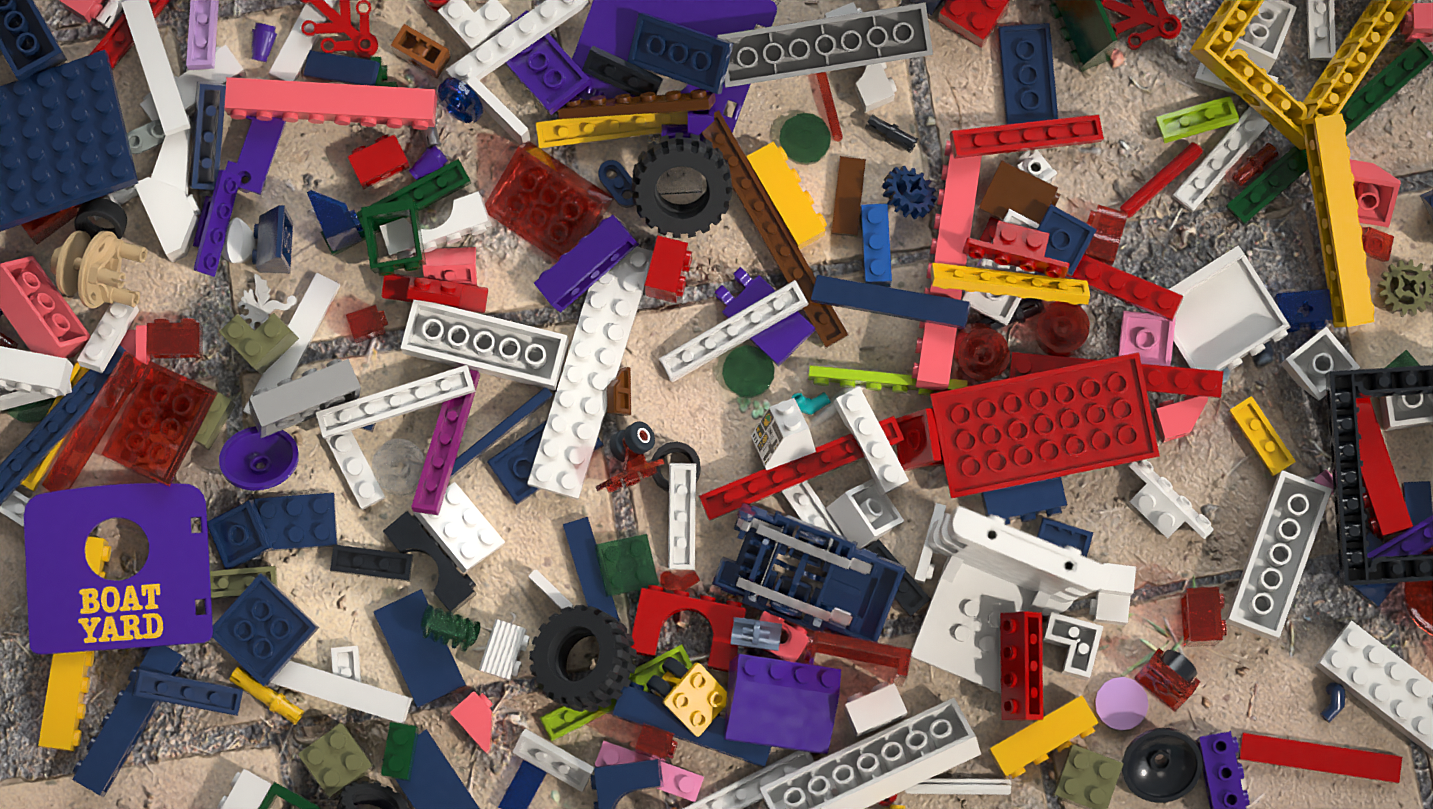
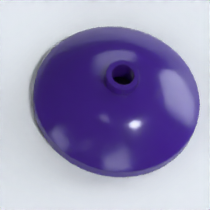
M256 426L243 429L230 437L223 445L219 456L220 469L225 479L238 488L251 491L265 490L283 483L293 474L299 461L298 446L289 433L281 430L261 438Z

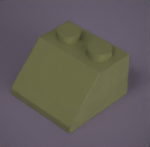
M190 379L163 425L210 450L236 405L232 399Z

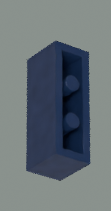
M1061 477L981 493L986 517L988 518L989 515L999 517L1004 520V525L1006 526L1011 524L1010 520L1020 519L1021 522L1035 520L1038 514L1046 513L1047 517L1062 514V509L1067 507Z

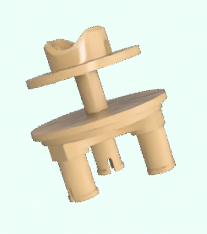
M75 231L67 238L63 246L54 249L51 255L50 269L56 275L59 291L69 296L78 292L82 304L88 308H97L104 302L110 304L117 302L134 308L140 301V292L122 288L125 281H121L120 278L125 279L126 275L120 272L123 258L144 263L148 251L146 247L126 243L118 239L110 231H101L92 240L88 233Z

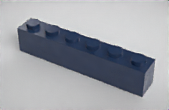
M167 646L146 647L141 656L144 658L139 668L135 666L128 677L129 685L125 691L121 690L115 698L114 704H116V707L111 714L107 713L100 724V727H102L98 737L94 736L90 740L86 748L89 752L84 761L80 759L73 769L72 773L75 776L72 780L99 796L105 797L161 702L132 696L137 669L176 676L186 660V657Z
M633 682L629 684L628 688L625 686L622 688L621 692L623 695L617 700L612 717L763 768L766 766L771 746L724 740L725 718L719 717L720 713L703 733L697 737L663 704L662 697L643 691L644 686Z

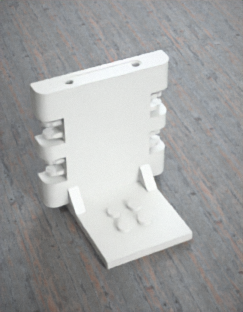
M958 506L952 511L951 515L946 514L943 520L938 519L935 521L928 536V543L931 549L947 556L909 657L1001 694L1000 613L1022 611L1042 613L1049 598L1061 603H1068L1102 589L1108 582L1112 568L1080 556L1081 551L1073 547L1066 546L1063 549L1004 525V520L999 517L989 515L987 518Z

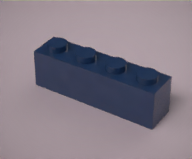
M197 82L189 186L193 189L214 190L220 170L226 85L221 83Z

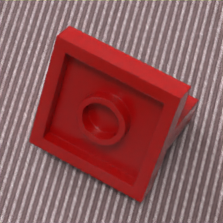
M925 408L896 418L904 437L903 442L896 444L898 460L903 470L910 471L919 467L944 466L933 408Z

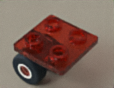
M637 421L629 425L625 430H620L611 436L609 441L610 450L617 460L624 462L623 471L595 486L597 492L607 489L608 493L622 488V484H625L626 488L641 482V476L643 478L650 477L658 473L656 468L665 464L663 459L649 463L646 462L644 453L651 450L655 444L654 432L648 424Z

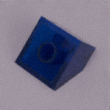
M313 190L307 192L325 238L333 252L362 240L359 232L363 231V227L354 209L349 211L346 203Z

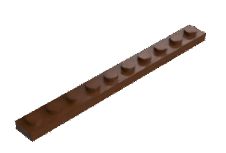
M719 110L714 112V122L701 134L704 139L706 138L712 142L714 149L719 148L723 153V159L727 160L729 164L732 187L787 283L789 284L794 280L798 283L809 303L802 309L810 323L815 327V332L825 349L848 337V333L832 306L812 302L811 297L816 277Z

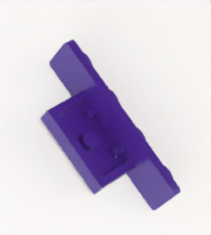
M219 170L213 196L205 197L193 243L194 247L199 248L194 271L212 277L216 275L241 180L239 175L226 170Z

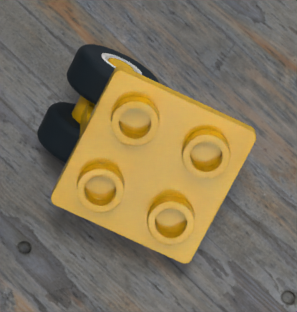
M669 657L662 665V669L665 672L664 676L661 678L653 675L646 683V686L652 694L662 697L663 704L694 736L699 737L726 706L727 691L700 663H695L688 670L681 662Z

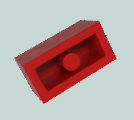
M389 134L383 135L375 140V144L368 147L360 146L354 149L351 155L347 156L363 190L410 168L395 134L389 136Z

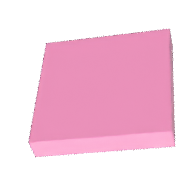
M1123 311L1118 356L1139 352L1141 364L1171 366L1176 316L1172 322L1151 313Z

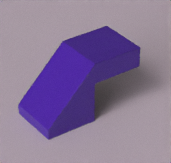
M714 105L709 110L688 111V124H662L661 137L668 135L669 139L675 138V133H683V137L690 138V134L699 135L714 122Z

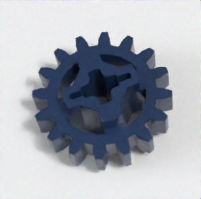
M902 166L901 169L895 167L884 178L885 182L881 185L885 189L882 195L890 199L887 204L894 205L896 213L902 211L905 218L911 214L913 219H917L918 216L924 218L934 208L937 197L933 194L936 192V189L929 186L932 181L925 180L923 172L916 174L915 168L912 167L908 171L906 166Z

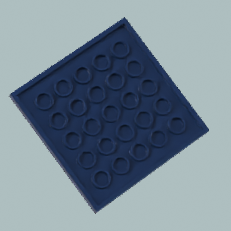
M105 50L36 73L22 81L16 80L0 86V232L138 184L109 56Z

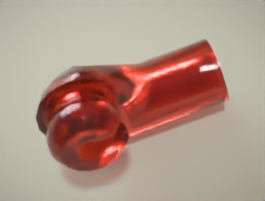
M694 570L683 577L672 574L671 571H664L660 575L661 585L673 592L674 590L685 591L700 582Z

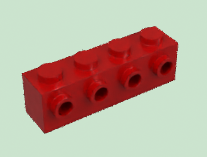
M1026 611L1000 613L1001 720H1043L1042 613Z

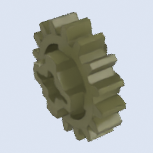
M1412 259L1408 261L1407 265L1402 260H1399L1397 268L1390 264L1388 266L1389 273L1384 271L1381 274L1385 281L1378 283V287L1383 288L1378 297L1386 298L1383 306L1385 307L1390 304L1392 306L1390 313L1392 314L1396 310H1400L1401 317H1404L1407 311H1409L1412 317L1417 314V309L1420 312H1424L1426 310L1425 304L1430 305L1433 302L1432 298L1429 297L1433 295V288H1430L1433 285V279H1428L1431 271L1423 272L1422 263L1417 267L1413 266L1414 262ZM1405 272L1412 273V274H1414L1415 276L1406 275ZM1391 280H1393L1392 283L1395 285L1394 292L1392 293L1390 290ZM1420 284H1423L1424 289L1422 297V294L1419 291ZM1410 285V291H1403V286ZM1398 301H1406L1408 302V304H1403Z

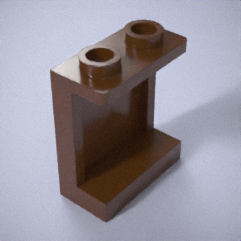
M1001 160L979 208L1003 220L1009 209L1040 224L1049 205L1056 206L1061 194L1057 193L1059 187Z

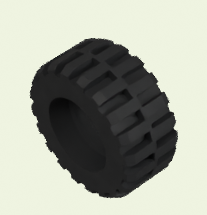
M675 133V138L669 139L668 135L660 137V143L656 144L653 141L647 145V152L642 151L640 153L638 163L633 168L632 198L634 205L637 206L638 215L640 218L645 217L646 225L651 229L655 226L658 227V233L664 236L667 232H671L673 238H681V234H688V238L696 237V232L699 230L703 234L710 231V224L717 225L722 220L721 214L727 213L729 201L732 198L730 168L727 160L723 159L721 150L719 148L714 149L712 142L706 138L702 142L699 141V135L690 134V138L683 137V133ZM689 167L697 170L705 177L707 187L704 194L696 201L688 204H675L665 200L658 193V179L663 173L672 168Z
M576 605L574 609L568 606L561 609L560 615L557 613L552 614L548 618L550 621L547 624L543 623L538 629L541 631L539 636H534L532 644L535 645L534 651H530L529 659L533 661V664L530 665L531 675L536 677L534 682L537 688L541 689L547 698L579 712L584 710L589 712L597 711L599 709L598 705L603 708L611 705L610 700L612 698L618 700L623 695L621 692L624 686L628 688L631 680L628 679L630 673L634 674L636 665L632 664V661L637 658L636 650L631 647L634 645L632 635L627 633L628 629L618 619L592 606ZM595 636L598 640L600 651L595 668L585 678L571 681L566 666L571 649L581 639Z

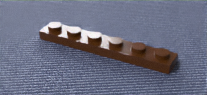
M695 89L690 93H681L679 90L666 92L665 95L646 92L636 97H631L630 94H620L615 96V98H606L603 95L591 97L590 100H581L580 97H574L558 109L559 119L709 110L716 102L715 93L706 92L704 89Z

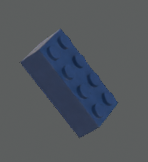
M0 0V50L18 81L54 68L67 61L34 0Z

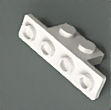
M1145 459L1128 464L1147 483L1131 499L1130 503L1166 538H1169L1185 521L1204 539L1214 530L1207 517L1198 514L1186 497L1179 496L1172 489V484L1166 478L1160 477L1153 471L1154 468L1149 461Z

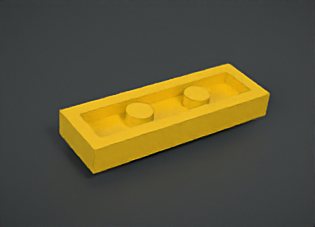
M1252 396L1228 411L1272 477L1296 462Z

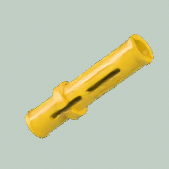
M239 666L231 674L229 681L270 707L269 710L271 712H277L294 725L301 719V714L304 713V710L292 704L286 699L284 694H278L268 686H262L253 676Z

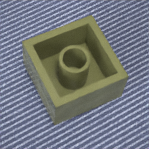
M342 722L298 754L324 792L332 800L341 794L347 785L350 786L351 783L357 782L376 768Z
M1073 744L1069 748L1052 797L1083 809H1108L1124 763Z

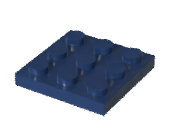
M260 573L213 625L212 638L262 686L267 687L320 627L268 577Z

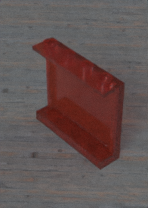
M816 631L814 637L809 636L804 661H809V665H813L815 653L895 668L892 684L895 683L896 686L902 687L908 676L912 649Z

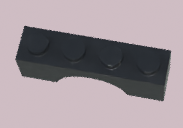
M406 511L385 528L383 532L400 553L421 552L433 558L439 570L438 583L433 592L453 615L477 595L473 589L476 584L467 573L462 576L456 569L458 566L449 555L445 556L439 549L441 546L432 535L428 536L422 529L424 525L415 515L411 516Z

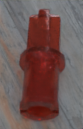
M1266 143L1256 154L1248 156L1247 161L1232 173V180L1238 186H1241L1256 173H1261L1263 167L1279 155L1276 151L1277 149L1271 143Z

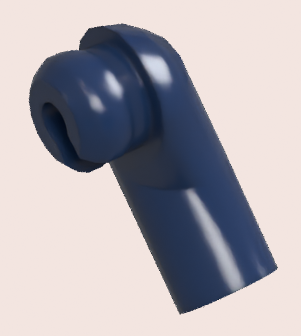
M1331 682L1326 686V692L1330 695V704L1320 713V716L1328 723L1345 707V689L1336 682Z

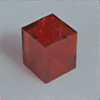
M376 304L346 314L356 344L386 334L384 326L389 324L384 310L379 311Z

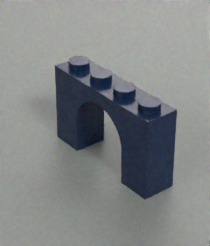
M659 759L594 768V774L590 775L592 790H597L598 801H594V809H616L619 801L633 791L664 787L661 761Z

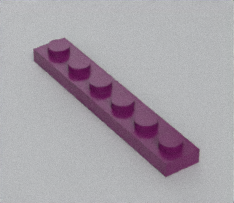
M469 370L476 391L480 374L479 371ZM475 392L442 403L411 508L413 512L439 516Z

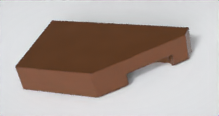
M630 367L620 368L616 378L607 386V413L631 415Z

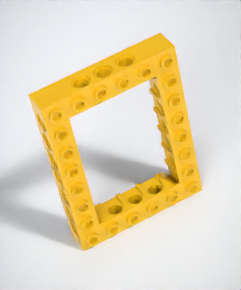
M1224 0L1189 52L1298 149L1302 150L1306 149L1301 120L1339 114L1415 0H1371L1303 102L1296 101L1284 90L1285 87L1282 84L1278 85L1266 74L1267 71L1264 68H1259L1247 57L1248 54L1241 49L1231 50L1238 38L1245 34L1244 29L1253 16L1258 15V9L1264 0Z

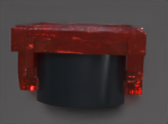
M1160 648L1155 651L1134 677L1138 683L1175 712L1195 692L1201 682L1195 678L1197 670L1187 657L1177 651L1168 649L1164 652Z

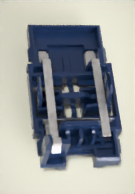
M743 503L738 511L734 530L739 531L737 538L743 540L745 537L736 561L724 556L722 557L712 585L720 587L722 591L736 596L738 594L743 596L742 603L766 611L821 634L827 629L831 631V634L844 639L847 637L875 648L906 566L881 556L878 557L877 553L864 548L860 550L857 547L858 542L847 541L846 537L795 517L783 516L779 511H776L775 515L768 514L767 510L754 505L751 507ZM796 525H798V526H800V527H799V529L797 530V533H796V535H795V538H793L792 536H793L794 530H795V528H796ZM832 538L834 540L831 545L830 551L828 552L827 549ZM788 546H790L789 556L800 560L798 567L777 559L778 554L785 556ZM823 560H825L822 571L828 574L825 578L805 570L806 564L820 567ZM775 564L795 572L794 577L782 574L778 579L775 590H772L779 573L773 570ZM802 575L824 583L822 589L815 587L809 604H807V600L813 586L801 581ZM768 599H771V600H770V603H769V604L771 605V607L766 605L767 602H768ZM805 612L804 619L798 618Z

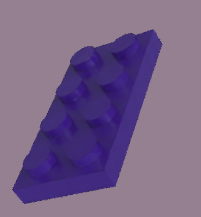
M526 10L524 13H522L519 17H517L515 20H513L510 24H508V25H507L506 27H504L502 30H504V29L507 28L509 25H511L512 23H514L515 21H517L518 19H520L521 17H523V16H524L525 14H527L529 11ZM549 33L505 62V65L550 115L591 84L587 75Z

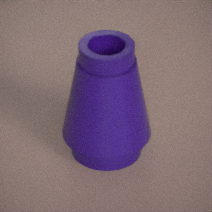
M262 23L255 24V29H252V60L267 62L277 36L275 26Z
M434 145L432 148L428 147L409 172L416 180H419L444 167L448 159Z

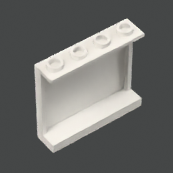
M1236 246L1168 289L1183 295V301L1176 314L1173 341L1190 368L1222 371L1228 367L1229 370H1232L1243 363L1242 357L1249 353L1252 356L1260 353L1265 349L1263 344L1271 339L1274 342L1279 341L1288 335L1286 330L1291 328L1239 246Z

